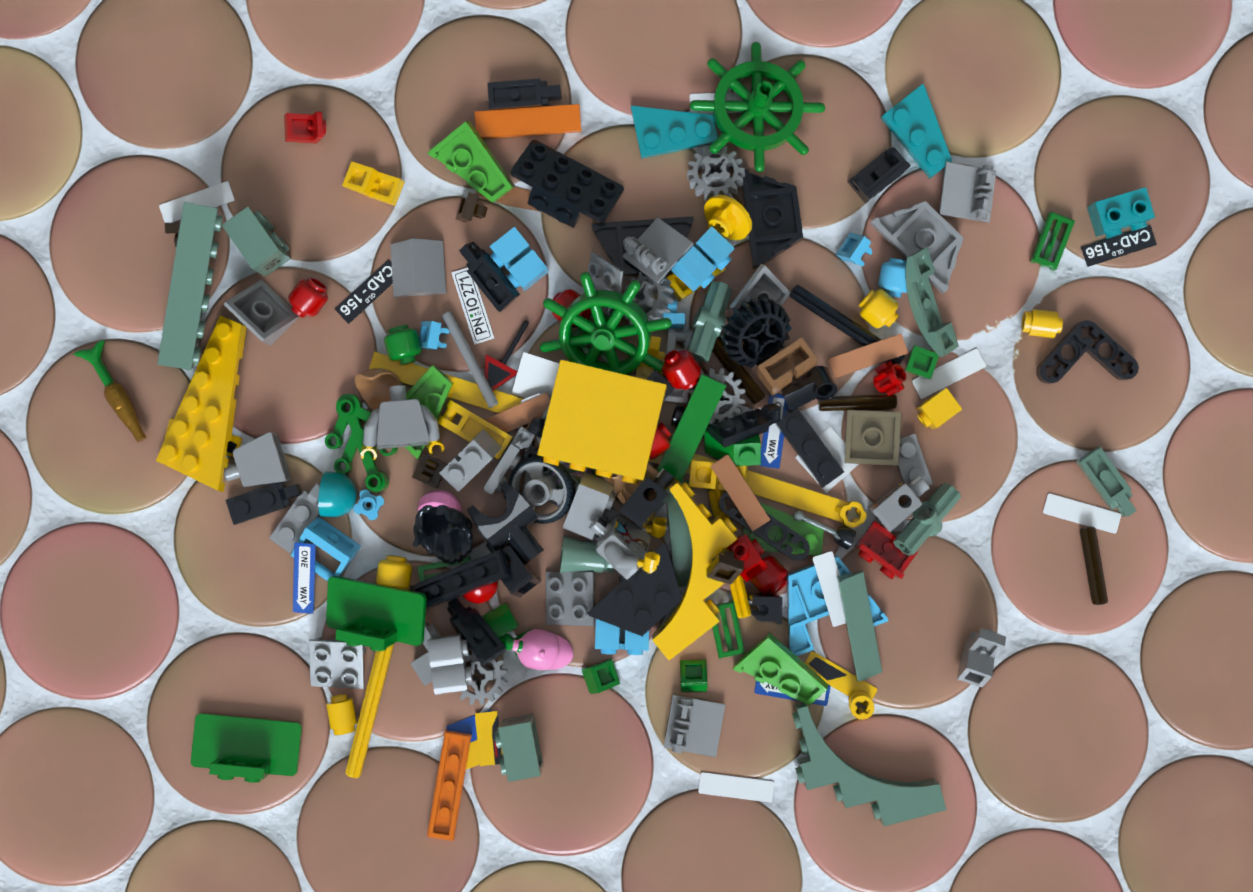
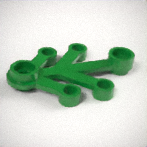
M344 394L337 400L336 411L339 418L333 433L328 434L325 438V445L329 449L340 448L343 445L342 436L349 423L352 431L342 457L334 463L335 471L341 474L349 473L352 470V460L357 448L361 456V448L364 445V428H362L359 418L367 421L371 414V411L362 408L360 399L354 394ZM347 402L350 404L351 407L349 412H347L345 409V405ZM333 436L337 439L335 446L331 442ZM398 447L392 448L390 453L386 449H380L381 454L384 456L394 455L398 451ZM366 451L364 459H362L367 472L366 486L372 492L384 491L389 485V477L384 471L377 469L371 451ZM342 461L346 464L345 470H342L340 467ZM373 477L378 480L377 486H374L372 483Z

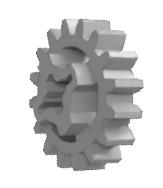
M724 146L722 151L713 154L704 147L703 155L694 154L695 162L689 161L688 163L689 171H687V178L690 189L695 188V195L697 197L704 194V200L708 201L710 197L715 195H726L729 197L730 192L735 195L738 194L737 186H743L742 177H745V168H742L743 161L742 159H737L735 151L728 154L727 147ZM731 168H732V170H733V172H734L732 178L730 177V169H731ZM700 170H702V179H701V180L699 179V176H698Z
M639 272V279L631 278V282L638 280L641 285L633 301L642 308L649 321L664 318V312L670 313V309L667 308L668 304L674 302L673 299L669 298V295L674 292V289L669 287L671 281L664 276L657 284L643 272Z
M711 367L710 374L707 376L724 384L727 381L733 387L735 394L729 393L725 388L722 394L725 398L720 399L710 420V425H713L715 419H719V422L725 420V417L733 418L734 411L741 413L742 410L738 404H745L746 401L740 397L741 394L746 392L745 388H738L742 380L737 379L734 381L732 379L734 376L733 371L725 375L723 367H721L719 373H715L714 368ZM695 388L689 389L688 392L693 394ZM733 404L729 410L719 413V409L723 405Z
M473 652L472 654L469 653V656H465V663L471 660L472 675H474L478 668L480 674H485V677L481 680V684L478 678H473V683L468 684L474 688L475 692L469 689L461 691L460 700L469 697L470 705H473L475 700L479 699L480 704L484 705L485 698L488 697L493 702L495 700L494 692L499 695L503 692L499 685L507 684V680L502 678V675L507 674L508 669H501L500 667L505 661L504 659L498 661L493 659L490 661L493 668H489L486 665L483 666ZM496 679L495 685L489 691H486V683L489 680Z

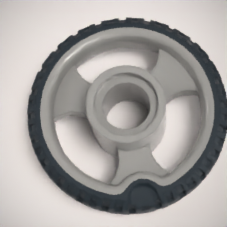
M532 456L524 459L515 467L509 478V484L520 494V478L524 471H527L531 475L532 480L525 485V497L523 498L538 516L534 523H552L562 518L570 510L575 497L573 479H571L569 471L566 470L567 468L560 464V462L557 466L544 463V457ZM544 466L553 470L558 475L563 488L559 489L558 482L552 475L543 474ZM538 485L544 488L545 495L539 491ZM549 500H554L559 505V508L552 513L542 514L535 511V506L543 505Z

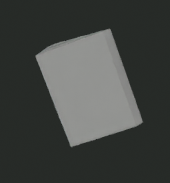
M412 238L390 244L394 297L447 294L443 241Z
M761 264L730 305L727 312L733 315V308H741V301L748 304L751 297L758 300L760 296L774 300L782 306L791 292L765 265Z
M262 280L224 303V306L257 338L271 346L299 317Z

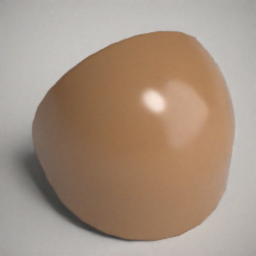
M383 368L369 369L355 376L357 391L364 403L372 411L379 408L381 402L390 401L389 387L401 385V381L396 374Z

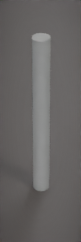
M446 312L442 317L489 408L498 405L499 402L452 312Z

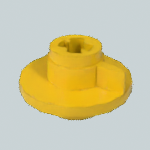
M715 195L706 202L704 214L708 222V228L712 226L724 238L730 240H741L747 237L752 230V221L749 213L738 201L726 195Z

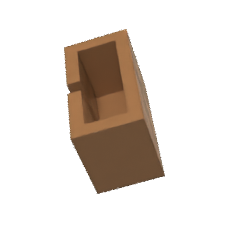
M800 338L757 366V376L771 396H774L792 384V377L797 381L812 368L816 367L817 357L804 339Z

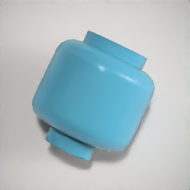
M889 258V262H884L881 265L878 286L886 290L892 297L901 298L902 293H907L905 274L907 260Z

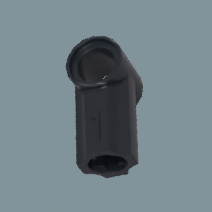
M817 366L807 373L806 379L782 390L781 393L790 411L815 399L820 401L830 400L836 395L837 386L829 369L825 366Z

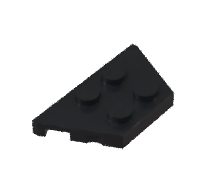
M745 169V177H742L744 206L752 221V230L748 234L752 268L757 269L761 264L764 265L802 241L803 231L797 187L785 182L779 183L767 176L763 178L751 174L749 170Z
M691 216L664 218L661 220L687 238L694 218ZM656 219L592 224V230L614 266L623 271V276L639 275V272H641L622 257L626 253L623 245L624 239L626 237L638 239Z
M663 542L654 551L660 555L659 565L654 572H645L641 567L628 580L624 578L587 614L590 617L640 636L648 632L682 600L665 543Z

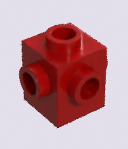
M746 534L742 537L738 536L737 540L726 548L734 551L735 559L744 561V570L740 576L746 582L768 568L761 556L764 553L763 548L756 539L751 541Z

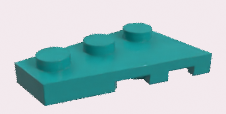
M924 83L882 115V121L929 179L945 168L946 162H952Z
M631 106L641 159L711 145L718 138L713 115Z

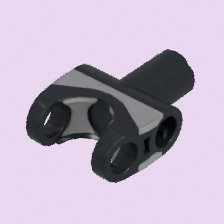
M502 481L498 486L504 493L506 500V510L503 515L495 518L488 517L480 513L474 505L470 506L467 511L480 534L494 551L499 550L508 543L524 564H527L544 550L527 528L538 519V516L527 501L510 484Z

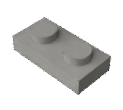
M916 434L901 438L900 460L897 469L902 482L909 485L920 476L927 485H930L933 482Z

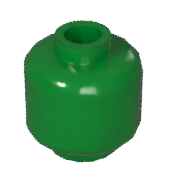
M407 324L389 329L388 334L384 337V344L391 361H400L401 366L416 362L415 356L421 353L422 347L417 331L414 328H409Z

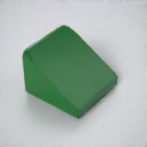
M506 602L483 615L486 623L498 638L519 626Z
M612 659L582 669L590 694L600 693L620 684Z
M680 660V686L682 693L707 692L706 660Z

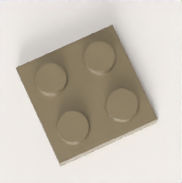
M847 410L844 463L899 466L902 413Z

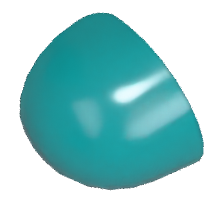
M326 471L321 478L319 487V514L322 517L344 516L356 504V485L344 474Z

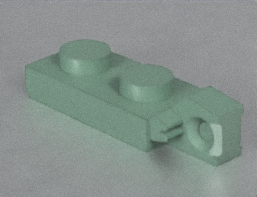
M1100 446L1076 461L1106 505L1111 509L1117 508L1123 517H1129L1137 511L1129 500L1132 497L1130 492L1132 489Z

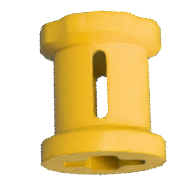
M854 691L848 698L851 713L857 719H868L874 712V703L867 692ZM865 701L866 708L859 707L857 709L856 702L863 703Z

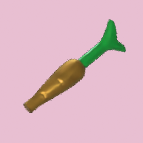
M105 340L98 341L92 349L74 352L73 355L81 357L93 365L105 386L104 396L106 401L130 430L136 441L141 442L147 437L140 426L137 414L126 390L121 384L114 382L102 361Z

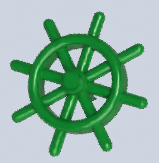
M753 42L751 44V61L739 64L729 71L714 58H710L707 61V66L721 80L713 100H692L690 108L694 111H713L714 120L722 134L709 146L711 153H718L730 141L742 149L754 151V168L757 172H762L765 169L764 151L775 149L785 142H788L801 155H806L809 152L808 146L794 133L802 119L803 113H822L826 107L821 102H803L802 92L794 79L806 67L803 60L797 61L788 71H785L775 64L762 61L761 44ZM752 77V92L743 86L739 80ZM762 78H766V79H768V80H771V81L774 82V84L772 85V84H771L770 82H768V81H763V82H762ZM729 88L744 101L725 100ZM782 90L789 102L772 101ZM726 111L744 113L732 123ZM772 112L791 113L788 123L785 125ZM763 119L776 133L764 136ZM750 121H753V135L741 131Z
M583 272L580 275L585 294L577 297L568 308L550 298H546L543 301V306L546 309L559 315L562 319L559 326V339L542 342L540 344L542 352L562 349L569 362L624 375L633 372L641 363L648 365L658 372H662L661 369L664 362L647 352L651 342V332L670 328L672 321L669 318L648 320L642 308L633 301L641 287L638 280H633L624 294L609 290H595L590 273ZM601 306L614 309L610 317L605 313L603 314ZM590 308L595 323L582 317L579 313ZM623 315H626L633 323L621 327L618 325ZM572 324L589 333L573 336ZM638 334V347L621 338ZM593 344L587 355L578 347ZM615 347L630 356L619 361ZM601 351H605L608 363L596 360Z

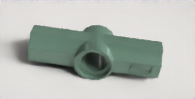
M712 281L709 284L703 304L698 309L692 323L694 330L687 350L697 362L706 363L709 361L716 338L722 332V326L725 325L726 316L724 314L732 289L723 282Z
M946 482L941 484L926 502H922L923 504L912 513L913 518L894 539L895 546L908 556L914 555L928 537L937 535L941 531L942 520L961 498L959 491Z

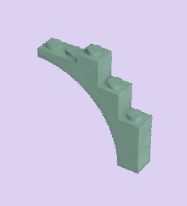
M805 703L794 705L796 712L792 713L793 722L796 729H801L803 737L799 739V745L802 754H807L808 756L798 759L799 767L795 768L799 784L804 783L807 790L837 783V785L833 786L837 802L841 801L845 808L874 801L875 803L871 804L874 819H879L883 826L946 810L940 784L935 779L915 782L890 781L874 777L852 767L835 754L824 742L811 718L808 706Z

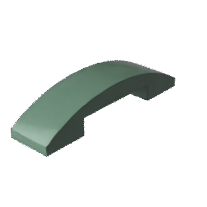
M928 247L907 257L906 288L910 307L921 333L939 357H943L958 348L959 345L952 323L942 322L928 276L935 273Z
M682 480L680 482L681 484L686 482L689 485V480ZM668 487L666 492L671 495L667 500L673 570L678 587H686L692 565V540L684 513Z

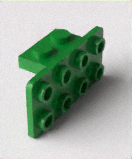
M332 576L328 579L326 625L329 628L336 629V640L344 641L349 646H368L373 651H384L396 642L419 646L424 642L425 594L339 576Z
M200 713L195 717L191 765L193 767L209 768V774L218 775L217 778L220 780H233L234 777H243L245 782L258 783L269 774L294 776L298 772L302 725L299 722Z

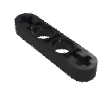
M725 492L720 497L718 506L723 514L783 555L794 561L803 560L808 556L810 552L808 541L767 512L766 514L770 521L752 532L742 515L740 519L735 516L739 511L735 508L729 510L725 508L724 498L730 499L729 494ZM771 526H778L782 530V538L779 541L769 539L768 529ZM788 533L792 535V538L789 539L790 542L793 544L801 542L803 544L801 546V549L804 550L803 554L797 553L794 556L792 554L793 548L787 544L784 549L780 547L786 540Z

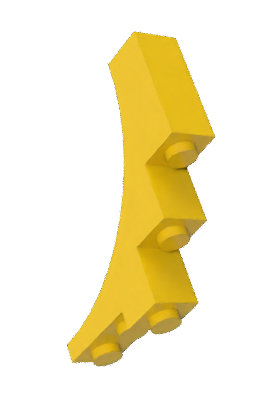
M678 479L669 486V490L679 503L689 527L692 540L691 571L682 600L666 622L652 634V641L669 661L720 622L719 615L717 614L720 612V609L711 598L709 600L705 598L725 583L707 578V568L714 560V557L722 552L723 548H727L737 540L734 533L737 528L728 517L723 519L720 515L710 520L709 518L712 514L703 503L698 505L692 498L695 493L686 482L681 484Z

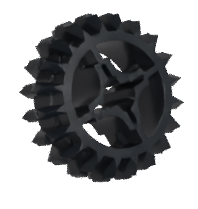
M761 296L758 300L751 297L748 304L741 301V308H733L734 314L732 317H726L728 324L722 326L725 333L720 337L724 342L722 344L724 350L733 361L735 360L739 365H746L750 368H753L754 365L759 366L777 354L780 348H786L784 341L790 339L787 332L792 329L789 324L790 318L786 314L785 309L774 300Z

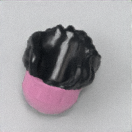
M435 490L423 495L418 502V510L413 527L415 536L413 547L422 545L428 551V554H434L443 563H448L449 565H453L455 562H462V557L466 558L473 548V534L471 532L473 525L470 519L462 513L460 502L454 494L445 490Z

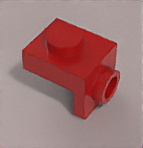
M316 111L313 115L286 113L284 115L285 142H319L326 134V121L322 119V112Z

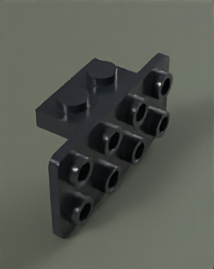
M532 140L511 170V175L514 178L532 187L528 205L572 228L576 226L581 213L597 222H605L624 191V187L621 184L537 140Z

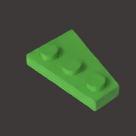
M465 121L427 152L431 157L438 159L446 165V168L451 172L458 174L466 180L468 185L492 203L499 200L515 187L470 121Z
M432 365L406 393L407 400L418 399L420 405L427 406L434 417L438 419L454 383L440 369ZM425 445L405 448L414 457L419 459Z
M759 502L765 512L808 541L810 545L808 555L818 556L822 554L824 530L803 520L796 521L793 516ZM771 526L768 529L769 539L779 541L782 538V530L778 526ZM743 527V535L746 534L751 541L756 539L764 551L779 552ZM788 533L786 540L780 547L784 549L787 544L793 548L792 554H803L804 550L801 549L803 544L801 542L798 544L790 542L789 539L792 538V535Z
M770 632L733 666V670L739 673L744 671L754 676V680L762 684L767 682L778 687L780 692L807 705L813 703L828 690L829 684Z

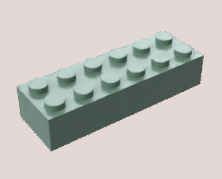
M188 202L183 204L157 365L192 370L193 364L198 365L200 361L201 348L196 346L198 338H203L206 322L201 321L202 311H208L210 295H205L207 284L212 285L214 269L209 267L211 258H217L219 243L214 242L215 231L221 232L223 215H218V208Z

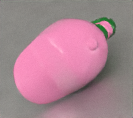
M530 629L521 633L516 638H513L510 634H505L499 638L505 645L506 650H513L519 661L530 669H559L568 665L573 658V650L570 643L563 637L546 630Z

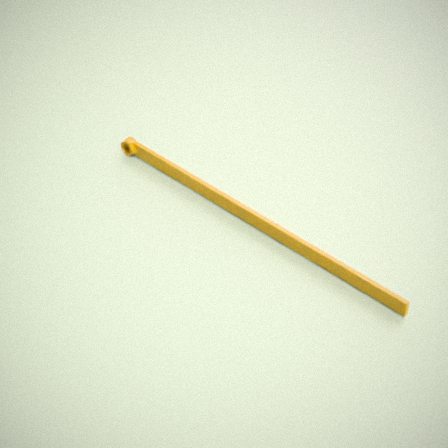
M375 351L369 369H387L396 374L402 383L414 386L429 370L412 363L401 366L400 361H391L387 355ZM445 374L454 383L448 395L449 398L496 413L519 405L523 400L522 398L495 390L493 393L499 404L489 408L477 384ZM665 452L654 460L649 459V461L660 464ZM694 454L692 458L695 461L717 462V460ZM691 462L686 471L688 474L691 471ZM747 470L746 483L754 495L839 521L846 527H858L866 520L867 513L862 504L858 502H846ZM855 507V512L859 514V517L850 522L845 514L847 510Z

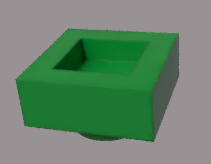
M914 345L904 371L930 380L939 356L935 352Z

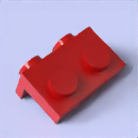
M872 521L855 545L860 550L858 555L870 564L874 560L882 566L879 571L888 578L893 579L895 576L902 579L904 576L903 572L918 552L911 556L902 553L893 542L896 536L876 521Z

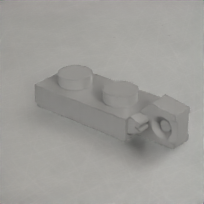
M520 427L484 485V491L491 495L494 491H501L498 485L502 481H507L503 476L508 468L514 470L521 458L517 453L520 449L530 447L534 434Z
M316 483L310 493L304 490L298 496L269 538L290 554L294 550V543L299 541L305 528L320 516L318 509L320 483Z

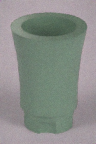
M563 536L559 573H603V571L612 573L614 567L596 551L597 543Z

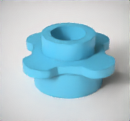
M362 490L359 494L360 499L353 506V510L356 514L366 515L369 520H375L378 518L381 506L384 505V498L371 494L369 490ZM370 502L371 507H367L366 504Z

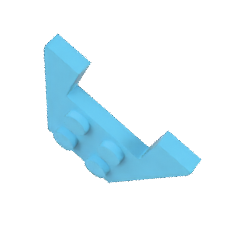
M834 555L839 574L851 573L841 559ZM814 564L787 574L789 650L796 656L814 650L805 624L829 615ZM868 594L873 625L877 626L887 622V616Z

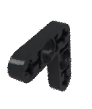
M1085 320L1073 326L1039 364L1036 372L1038 379L1045 384L1058 382L1085 352L1118 380L1132 379L1138 373L1139 366L1138 362L1097 324ZM1088 327L1090 329L1088 335L1093 339L1099 336L1100 340L1096 341L1091 347L1090 344L1094 341L1089 337L1082 338V330L1080 328ZM1102 343H1106L1111 347V354L1108 358H1103L1099 354L1098 349ZM1064 345H1069L1074 349V356L1070 360L1063 358L1061 355V349ZM1119 354L1120 357L1116 360L1121 364L1128 363L1127 369L1129 373H1121L1122 367L1117 362L1112 364L1109 362L1114 360ZM1057 361L1065 365L1064 368L1062 365H1058L1053 370L1055 377L1045 376L1047 373L1045 367H1052Z

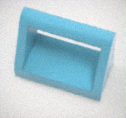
M319 516L305 528L298 541L299 543L311 541L341 562L334 573L315 560V573L326 581L332 576L341 577L361 548V545ZM293 550L292 553H291V556H292L293 558H294V550Z

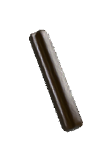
M718 336L712 350L729 373L731 371L734 372V380H742L739 386L745 388V394L753 404L759 403L764 399L765 394L745 368L728 356V353L722 346L724 342Z
M895 394L890 396H834L827 401L818 400L819 411L894 409L897 407V397Z
M1093 526L1083 527L1080 529L1091 600L1094 605H1103L1108 603L1096 528Z

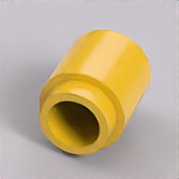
M1038 309L1024 311L1021 331L1027 332L1031 336L1055 338L1056 333H1061L1063 318L1059 317L1056 311Z
M347 694L330 697L331 701L326 703L330 729H333L334 735L354 732L357 720L353 698H347Z

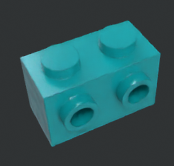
M1146 187L1094 202L1087 207L1095 236L1105 235L1106 239L1121 235V230L1130 227L1131 231L1147 227V222L1155 218Z

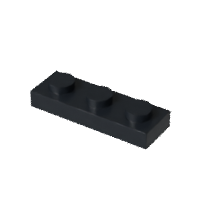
M798 408L782 418L781 421L775 423L822 488L844 473L841 466Z

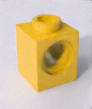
M944 388L919 405L916 410L919 412L917 417L923 426L936 429L960 412L962 408L949 390Z

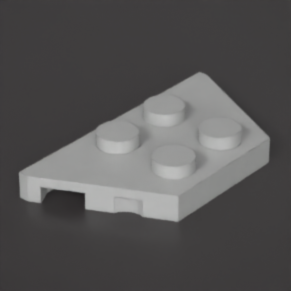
M926 201L871 221L870 225L906 259L922 248L928 247L935 273L928 276L929 281L942 294L948 290L951 273L954 270L957 261L956 257L964 238Z

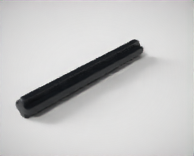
M796 285L789 295L790 298L861 345L866 346L882 340L800 285ZM902 355L887 360V362L892 361L893 365H900L905 356Z

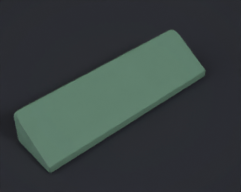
M858 571L838 575L837 582L857 681H863L881 673L882 667L864 572Z

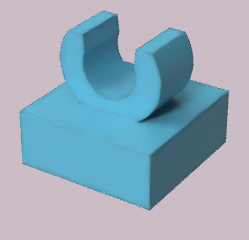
M849 233L835 255L843 261L864 266L865 263L861 261V257L864 253L872 254V250L869 247L871 241L865 236Z
M674 301L667 306L670 309V313H664L663 317L669 318L672 321L670 328L684 329L685 313H677V301Z
M421 321L419 333L421 347L423 349L446 348L447 344L439 341V335L441 333L449 334V330L441 328L442 323Z

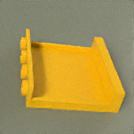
M560 360L537 455L544 457V463L558 466L559 461L570 463L569 469L585 472L586 467L596 469L595 475L611 478L613 473L623 476V482L637 485L638 480L644 481L667 385Z

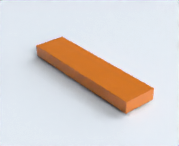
M579 104L474 111L475 128L482 139L581 132Z
M445 730L427 837L454 841L472 738L470 733Z

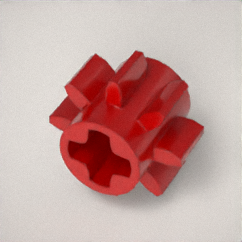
M889 361L875 368L877 374L873 377V383L879 392H886L890 396L905 388L902 383L906 381V373L899 364L893 365L892 361Z

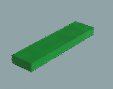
M705 374L701 375L670 441V448L666 450L657 469L658 472L663 468L674 476L675 480L682 481L727 386L726 384Z

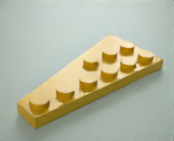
M220 315L156 461L217 491L224 492L223 474L224 468L228 466L229 459L226 458L228 442L231 441L237 401V399H234L235 387L239 385L240 375H237L239 360L243 357L247 327Z

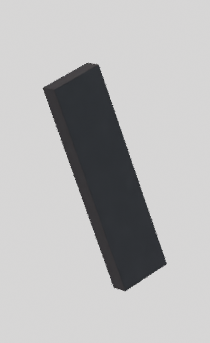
M499 549L409 586L410 591L425 594L427 610L511 576L505 552Z

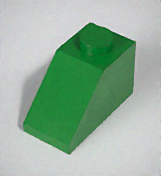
M706 428L704 432L705 453L719 460L729 455L735 466L761 465V442L759 435L728 447H723L709 435V428Z

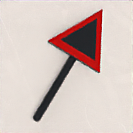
M527 320L523 322L501 362L485 354L484 375L492 391H495L517 375L518 371L507 366L506 363L529 324Z

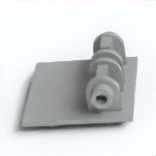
M946 162L939 214L990 223L996 170H993V166L983 165L982 168Z
M657 217L638 239L635 237H626L624 239L623 245L626 253L622 257L658 284L694 243Z
M591 252L588 270L595 290H609L621 293L623 271L595 252ZM601 306L603 313L610 317L614 309Z
M546 572V625L594 626L595 618L587 614L594 607L595 603L594 572Z
M318 637L317 640L309 639L311 686L364 689L363 653L366 652V646H349L344 641H337L336 638L333 641L321 639V637Z
M673 695L664 748L672 749V752L676 753L685 751L716 757L725 704Z

